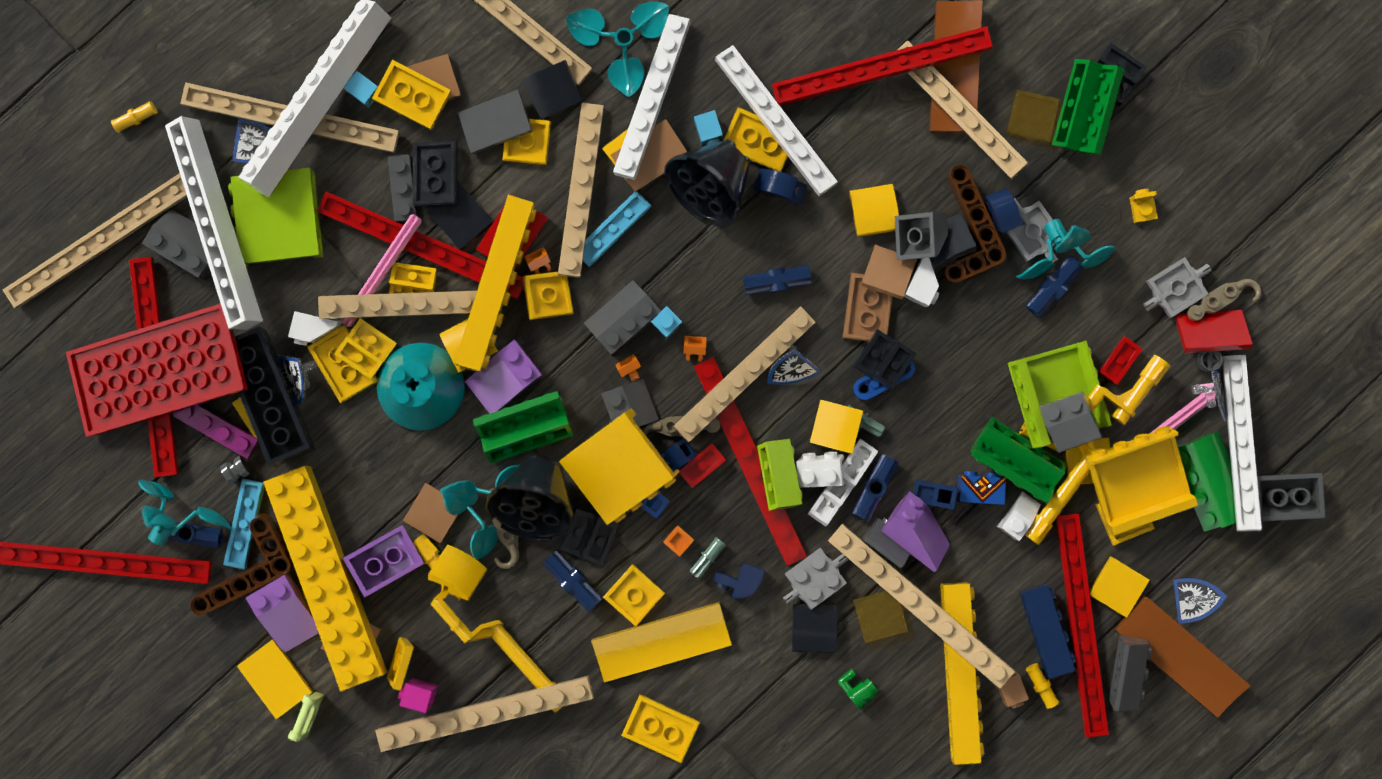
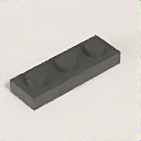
M410 154L389 156L388 166L394 221L397 223L406 222L410 215L414 214L417 216V210L412 206L413 173Z

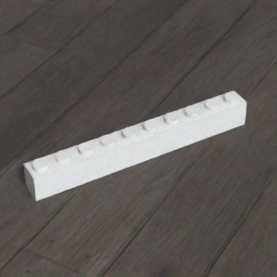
M360 0L356 4L349 18L344 21L342 28L331 40L329 47L318 59L311 73L306 76L304 83L294 94L286 109L282 111L280 118L269 130L268 135L256 149L249 163L244 166L238 178L255 191L267 197L270 196L391 19L376 2Z
M180 116L165 125L228 328L247 330L263 322L200 121Z

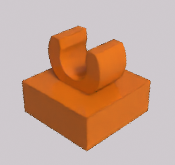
M544 247L524 256L531 271L534 270L535 274H540L538 269L541 266H546L547 270L551 271L549 264L551 261Z
M685 336L683 354H686L687 361H690L691 354H697L698 361H702L703 355L706 354L707 337Z
M634 354L615 364L622 377L628 374L632 382L640 378L636 369L641 367Z
M677 525L663 543L680 557L694 539Z

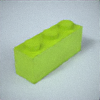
M790 439L768 441L758 445L769 511L801 505L802 491L798 484L797 467L793 457L794 448L791 445Z

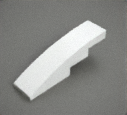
M859 439L854 446L853 453H849L842 463L844 484L842 486H826L808 515L826 527L839 507L842 506L851 490L856 486L878 451Z

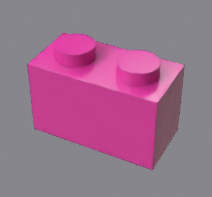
M412 678L404 686L402 685L401 691H399L398 699H401L399 706L426 713L433 706L439 685Z

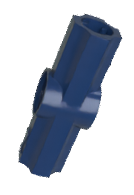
M1068 256L1056 271L1052 272L1039 286L1040 289L1027 302L1025 307L1033 315L1041 318L1054 301H1058L1068 290V285L1083 269L1081 264L1076 259Z
M808 265L789 269L775 268L767 270L765 273L743 276L746 295L763 292L776 293L789 290L792 287L812 284Z
M881 454L869 480L865 483L864 489L852 511L853 514L870 521L881 497L886 492V487L899 462ZM874 481L881 485V490L877 494H873L870 491V485Z
M186 523L176 532L175 536L170 535L168 540L182 544L190 543L220 548L224 533L222 528ZM186 528H189L192 532L190 539H187L184 535Z
M558 551L554 552L543 563L559 580L560 586L570 596L573 595L588 612L602 600L595 589L587 583L585 576L575 566L572 567Z

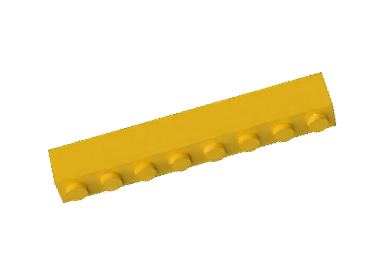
M511 195L507 197L454 362L456 366L482 373L483 368L487 369L490 356L487 355L490 347L494 348L497 335H494L496 327H500L503 321L504 314H501L503 305L507 306L510 299V293L507 292L510 284L514 285L517 277V272H514L516 264H520L524 252L521 251L523 242L527 243L530 236V230L527 229L529 223L534 222L537 210L534 209V202Z
M967 582L940 584L942 609L977 638L976 631L973 632L972 624L976 622V613L971 608V601L974 600V588L970 587V584ZM944 641L951 761L954 765L981 763V757H984V745L980 743L979 734H983L982 721L978 719V712H981L982 708L981 700L977 698V690L980 689L979 676H976L975 667Z

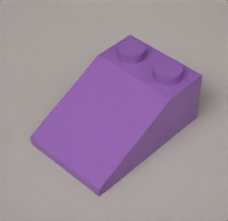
M513 340L490 359L487 369L483 368L482 373L475 372L465 383L490 414L501 410L544 375L519 343Z
M910 491L895 506L881 530L933 572L938 569L950 546L928 505Z
M403 525L343 558L364 597L424 564Z
M291 573L283 575L246 597L258 620L284 653L319 633L309 605Z

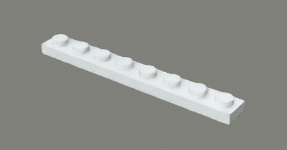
M669 14L613 170L616 176L636 180L691 24L688 18Z
M732 45L715 57L717 64L817 195L821 196L837 185L838 181L736 48Z
M1246 355L1223 356L1222 368L1237 532L1261 531Z

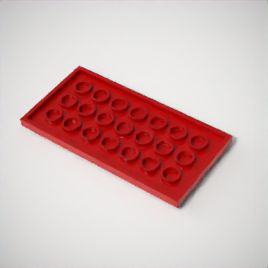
M221 303L66 352L86 437L96 436L248 390L234 331L228 328Z

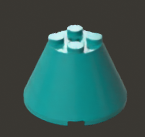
M413 343L399 348L386 359L378 375L377 395L383 410L395 423L408 429L430 430L445 424L456 413L464 398L465 380L463 372L459 373L446 350L433 344ZM416 382H419V386H416L415 390V384Z

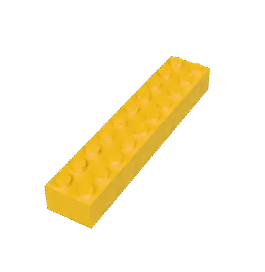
M303 466L264 481L263 483L340 692L388 673L352 575L343 560L345 556L312 467Z

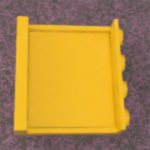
M632 407L559 461L607 525L612 521L616 523L627 516L625 512L629 509L632 512L643 505L641 501L646 497L648 500L655 497L659 493L658 489L660 487L668 488L676 481L674 477L680 472L678 469L674 472L670 469L633 420V417L637 414Z
M1159 427L1151 434L1137 435L1134 437V440L1128 442L1120 441L1113 444L1111 448L1097 449L1091 455L1086 456L1106 527L1113 535L1198 506L1196 497L1190 493L1175 436L1178 435V432L1171 427Z

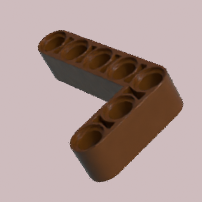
M961 164L954 166L949 171L947 180L979 252L962 258L944 269L943 279L948 284H957L996 267L1006 258L1003 244L969 169ZM954 171H960L963 174V181H957L954 178ZM963 191H969L972 194V201H966L963 198ZM972 211H978L981 214L980 221L973 220L971 216ZM981 231H987L990 234L989 241L982 240L980 236ZM993 250L999 254L998 261L990 259V251ZM971 259L978 261V270L970 268L969 261ZM950 268H955L959 271L958 279L950 277Z
M266 513L258 514L251 520L249 525L250 532L265 560L199 592L190 602V609L194 614L204 615L282 577L290 571L294 565L287 545L270 515ZM257 520H263L266 523L265 530L257 527ZM267 540H274L277 548H269ZM277 560H285L287 568H280L277 565ZM257 570H265L267 578L259 577ZM237 580H245L247 582V588H241L238 585ZM218 589L225 590L227 597H220L217 592ZM198 599H204L207 607L199 606Z

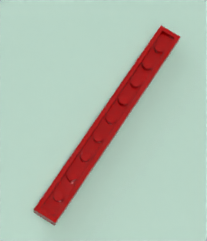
M985 26L773 83L772 86L776 102L779 106L993 50L988 28Z
M325 192L317 212L389 244H392L404 226L329 192ZM415 231L403 249L479 283L486 265V261L418 231ZM517 275L514 285L510 284L507 292L517 300H519L524 288L521 276Z
M153 257L129 259L138 330L161 322ZM172 413L149 419L148 427L154 478L179 475Z
M714 357L694 366L706 394L724 379ZM733 400L717 415V418L786 566L807 556L785 509L769 511L759 453Z
M1078 513L1060 515L1056 518V527L1073 653L1076 659L1075 668L1085 737L1109 735L1080 518Z
M0 541V564L210 583L212 561Z

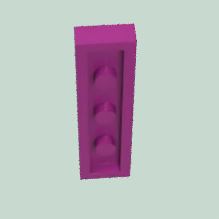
M200 404L175 411L172 415L246 459L251 458L259 443L258 439L252 434Z

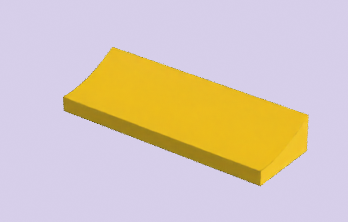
M719 602L597 637L591 641L604 682L732 645Z

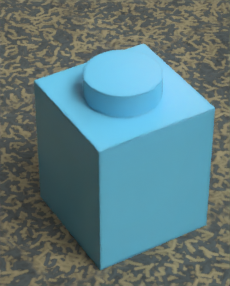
M358 71L352 74L344 87L350 95L368 108L374 102L372 97L378 88L377 85Z
M715 110L694 116V123L701 145H710L723 139Z
M667 306L651 321L653 326L666 339L682 325V321Z

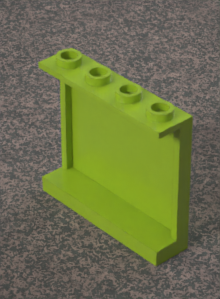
M311 168L287 170L269 197L255 191L238 178L239 176L231 177L228 189L230 196H233L234 205H231V214L235 218L236 226L233 228L245 266L254 263L288 259L324 257L319 212H317L318 201L315 173Z
M1087 341L1008 363L1032 448L1043 447L1053 443L1039 407L1079 392L1089 396L1096 385L1100 386L1098 372L1094 367L1091 357L1092 352ZM1103 398L1093 411L1099 428L1112 426L1111 416Z

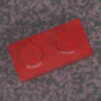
M1126 336L1122 337L1098 373L1113 384L1118 385L1143 349Z
M711 444L681 468L679 473L690 487L693 488L725 462L726 459Z

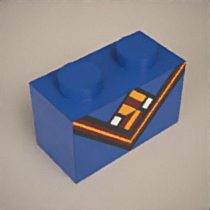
M964 471V475H958L957 487L959 491L957 502L1005 505L1006 478H1000V475L996 473L986 472V477L978 476V472Z

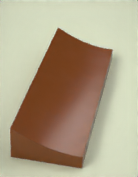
M983 0L936 1L934 40L981 28ZM980 53L933 65L977 110ZM931 98L929 132L967 134Z
M1142 596L1128 617H1124L1114 629L1120 635L1147 639L1150 644L1149 646H1152L1150 661L1217 718L1235 699L1250 687L1245 680L1147 597Z

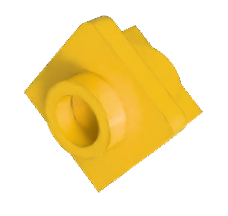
M1149 189L1137 190L1136 194L1129 198L1134 223L1158 219L1154 197L1157 196L1156 191L1149 192Z

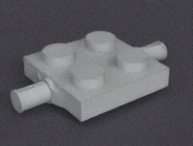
M1015 198L1014 200L1024 225L1007 231V235L1026 262L1041 254L1048 258L1049 248L1046 240L1049 236L1044 226L1053 219L1040 201H1037L1030 207L1022 208ZM1054 254V260H1053V262H1055L1056 260H1058V258L1056 257L1055 254Z
M1184 257L1151 277L1146 283L1152 290L1154 297L1143 303L1144 307H1146L1145 309L1150 311L1155 306L1160 305L1168 317L1171 318L1207 296L1208 292L1203 286L1201 278L1212 272L1211 268L1207 269L1210 266L1205 264L1203 267L1195 270Z
M821 548L816 550L784 574L790 581L793 589L783 597L784 601L789 605L799 597L807 604L810 610L815 608L847 584L838 569L848 561L847 557L844 558L845 555L842 553L832 561Z

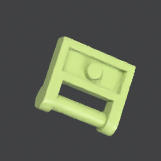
M314 692L311 695L304 694L302 699L303 706L294 729L290 730L289 739L301 742L308 737L324 694Z

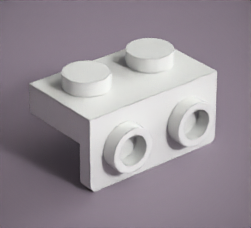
M826 452L821 456H816L815 453L803 454L796 461L799 488L842 486L844 484L842 468L844 455H837V452Z

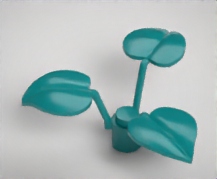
M647 2L638 5L631 14V21L637 27L631 30L620 28L616 33L602 32L605 25L604 18L601 13L594 9L587 8L569 14L566 17V22L574 39L585 46L596 45L599 41V35L614 37L616 45L623 49V60L617 59L610 64L608 79L613 87L625 96L630 97L639 89L642 83L644 68L638 58L627 59V46L632 42L633 33L640 30L641 35L645 38L654 39L659 37L663 33L668 18L669 5L661 2Z
M1054 219L1044 226L1049 236L1046 240L1049 248V257L1038 261L1022 274L1016 275V278L1034 279L1051 270L1055 265L1053 262V243H1055V250L1058 253L1066 252L1074 247L1082 258L1085 259L1081 263L1083 268H1092L1103 263L1116 251V248L1114 246H1104L1095 250L1090 255H1086L1079 246L1091 239L1090 232L1083 228L1072 226L1068 233L1061 220Z
M521 464L509 466L501 471L496 479L495 488ZM469 480L456 482L440 489L448 513L458 515L467 508L480 523L482 529L473 533L470 541V550L474 559H482L492 551L498 542L497 528L493 525L486 528V524L470 505L476 503L478 499L477 492L489 494L491 491L477 488Z
M139 480L138 484L145 492L160 497L162 501L160 509L149 505H144L142 508L146 527L154 526L148 536L151 542L164 546L169 536H175L176 532L194 516H199L202 520L211 524L225 527L231 532L232 528L228 521L218 512L206 507H198L197 510L193 511L178 524L173 517L163 513L167 499H174L173 492L160 483Z

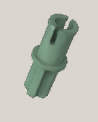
M868 413L862 414L859 429L863 428L876 437H880L885 427L868 417Z
M715 537L710 546L704 552H701L702 556L690 569L691 574L696 578H701L712 563H716L715 559L726 545Z

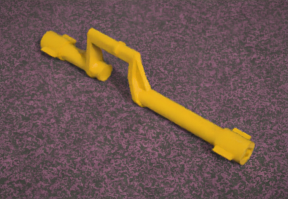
M1153 355L1139 374L1141 377L1133 388L1121 395H1115L1108 389L1096 385L1088 396L1092 410L1094 411L1105 397L1117 407L1112 417L1125 425L1130 417L1135 416V410L1152 387L1157 386L1169 370L1170 364L1162 358ZM1092 442L1078 446L1083 456L1039 515L1036 514L1032 525L1024 534L1037 545H1040L1053 527L1052 523L1090 473L1086 456L1091 455L1096 450Z
M422 534L412 543L423 560L424 565L427 564L432 569L440 557L438 554L440 551L425 534ZM441 585V592L433 599L430 605L451 627L450 630L454 631L464 643L491 637L536 689L556 684L554 681L551 682L512 638L500 620L481 624L471 632L443 600L450 594L448 593V587ZM562 707L555 708L552 710L556 713Z

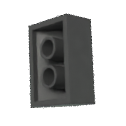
M171 209L153 224L142 244L196 277L206 280L211 271L196 223Z
M632 280L585 321L584 324L607 351L614 356L647 327L661 310Z
M1322 473L1257 476L1261 521L1325 518Z
M1119 635L1109 701L1114 711L1139 709V703L1144 701L1145 690L1142 689L1143 681H1147L1148 678L1146 662L1147 659H1151L1152 646H1149L1150 644L1147 639Z

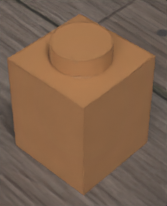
M1016 671L1001 688L998 687L1003 703L1007 707L1017 708L1024 705L1023 701L1029 700L1020 674Z

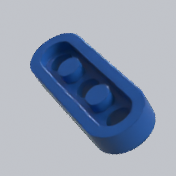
M912 361L897 384L914 374L915 365ZM867 375L857 380L853 386L855 396L861 400L870 399L888 389ZM862 385H866L868 387V391L866 393H862L860 391V387Z

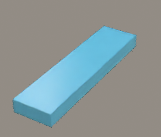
M638 191L634 192L586 239L583 262L589 268L652 207Z
M242 479L223 563L225 566L247 569L254 538L250 532L249 525L251 520L260 511L265 489L263 482Z

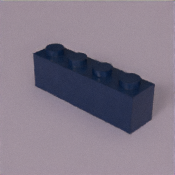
M1043 583L1018 591L1045 676L1050 679L1075 671L1074 664H1076V659L1073 652H1069L1067 646L1069 637L1066 630H1062L1060 622L1063 619L1060 610L1055 608L1053 601L1056 600L1052 587L1049 588L1048 585Z

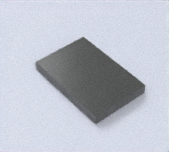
M518 89L458 112L471 154H476L533 132L521 93Z

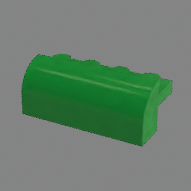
M1075 59L1053 138V146L1087 155H1101L1122 80L1123 67L1102 65L1092 60Z
M558 391L547 393L541 397L526 400L523 403L473 419L474 427L481 438L484 453L490 464L574 436L564 403Z
M993 417L985 425L970 450L971 456L977 462L987 465L996 474L1008 478L1017 487L1024 488L1036 499L1043 500L1046 503L1053 497L1054 488L1065 474L1067 463L1043 448H1032L1030 440Z
M1219 431L1198 437L1192 442L1178 446L1190 493L1197 499L1198 506L1194 507L1204 532L1236 523L1231 459Z

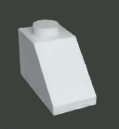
M921 258L904 295L905 298L926 308L930 303L934 305L940 294L936 292L939 285L929 258Z
M294 311L288 337L294 338V343L307 346L308 342L314 343L338 329L342 323L329 319H319L316 316Z
M1022 491L997 528L1014 540L1020 541L1032 525L1041 504Z

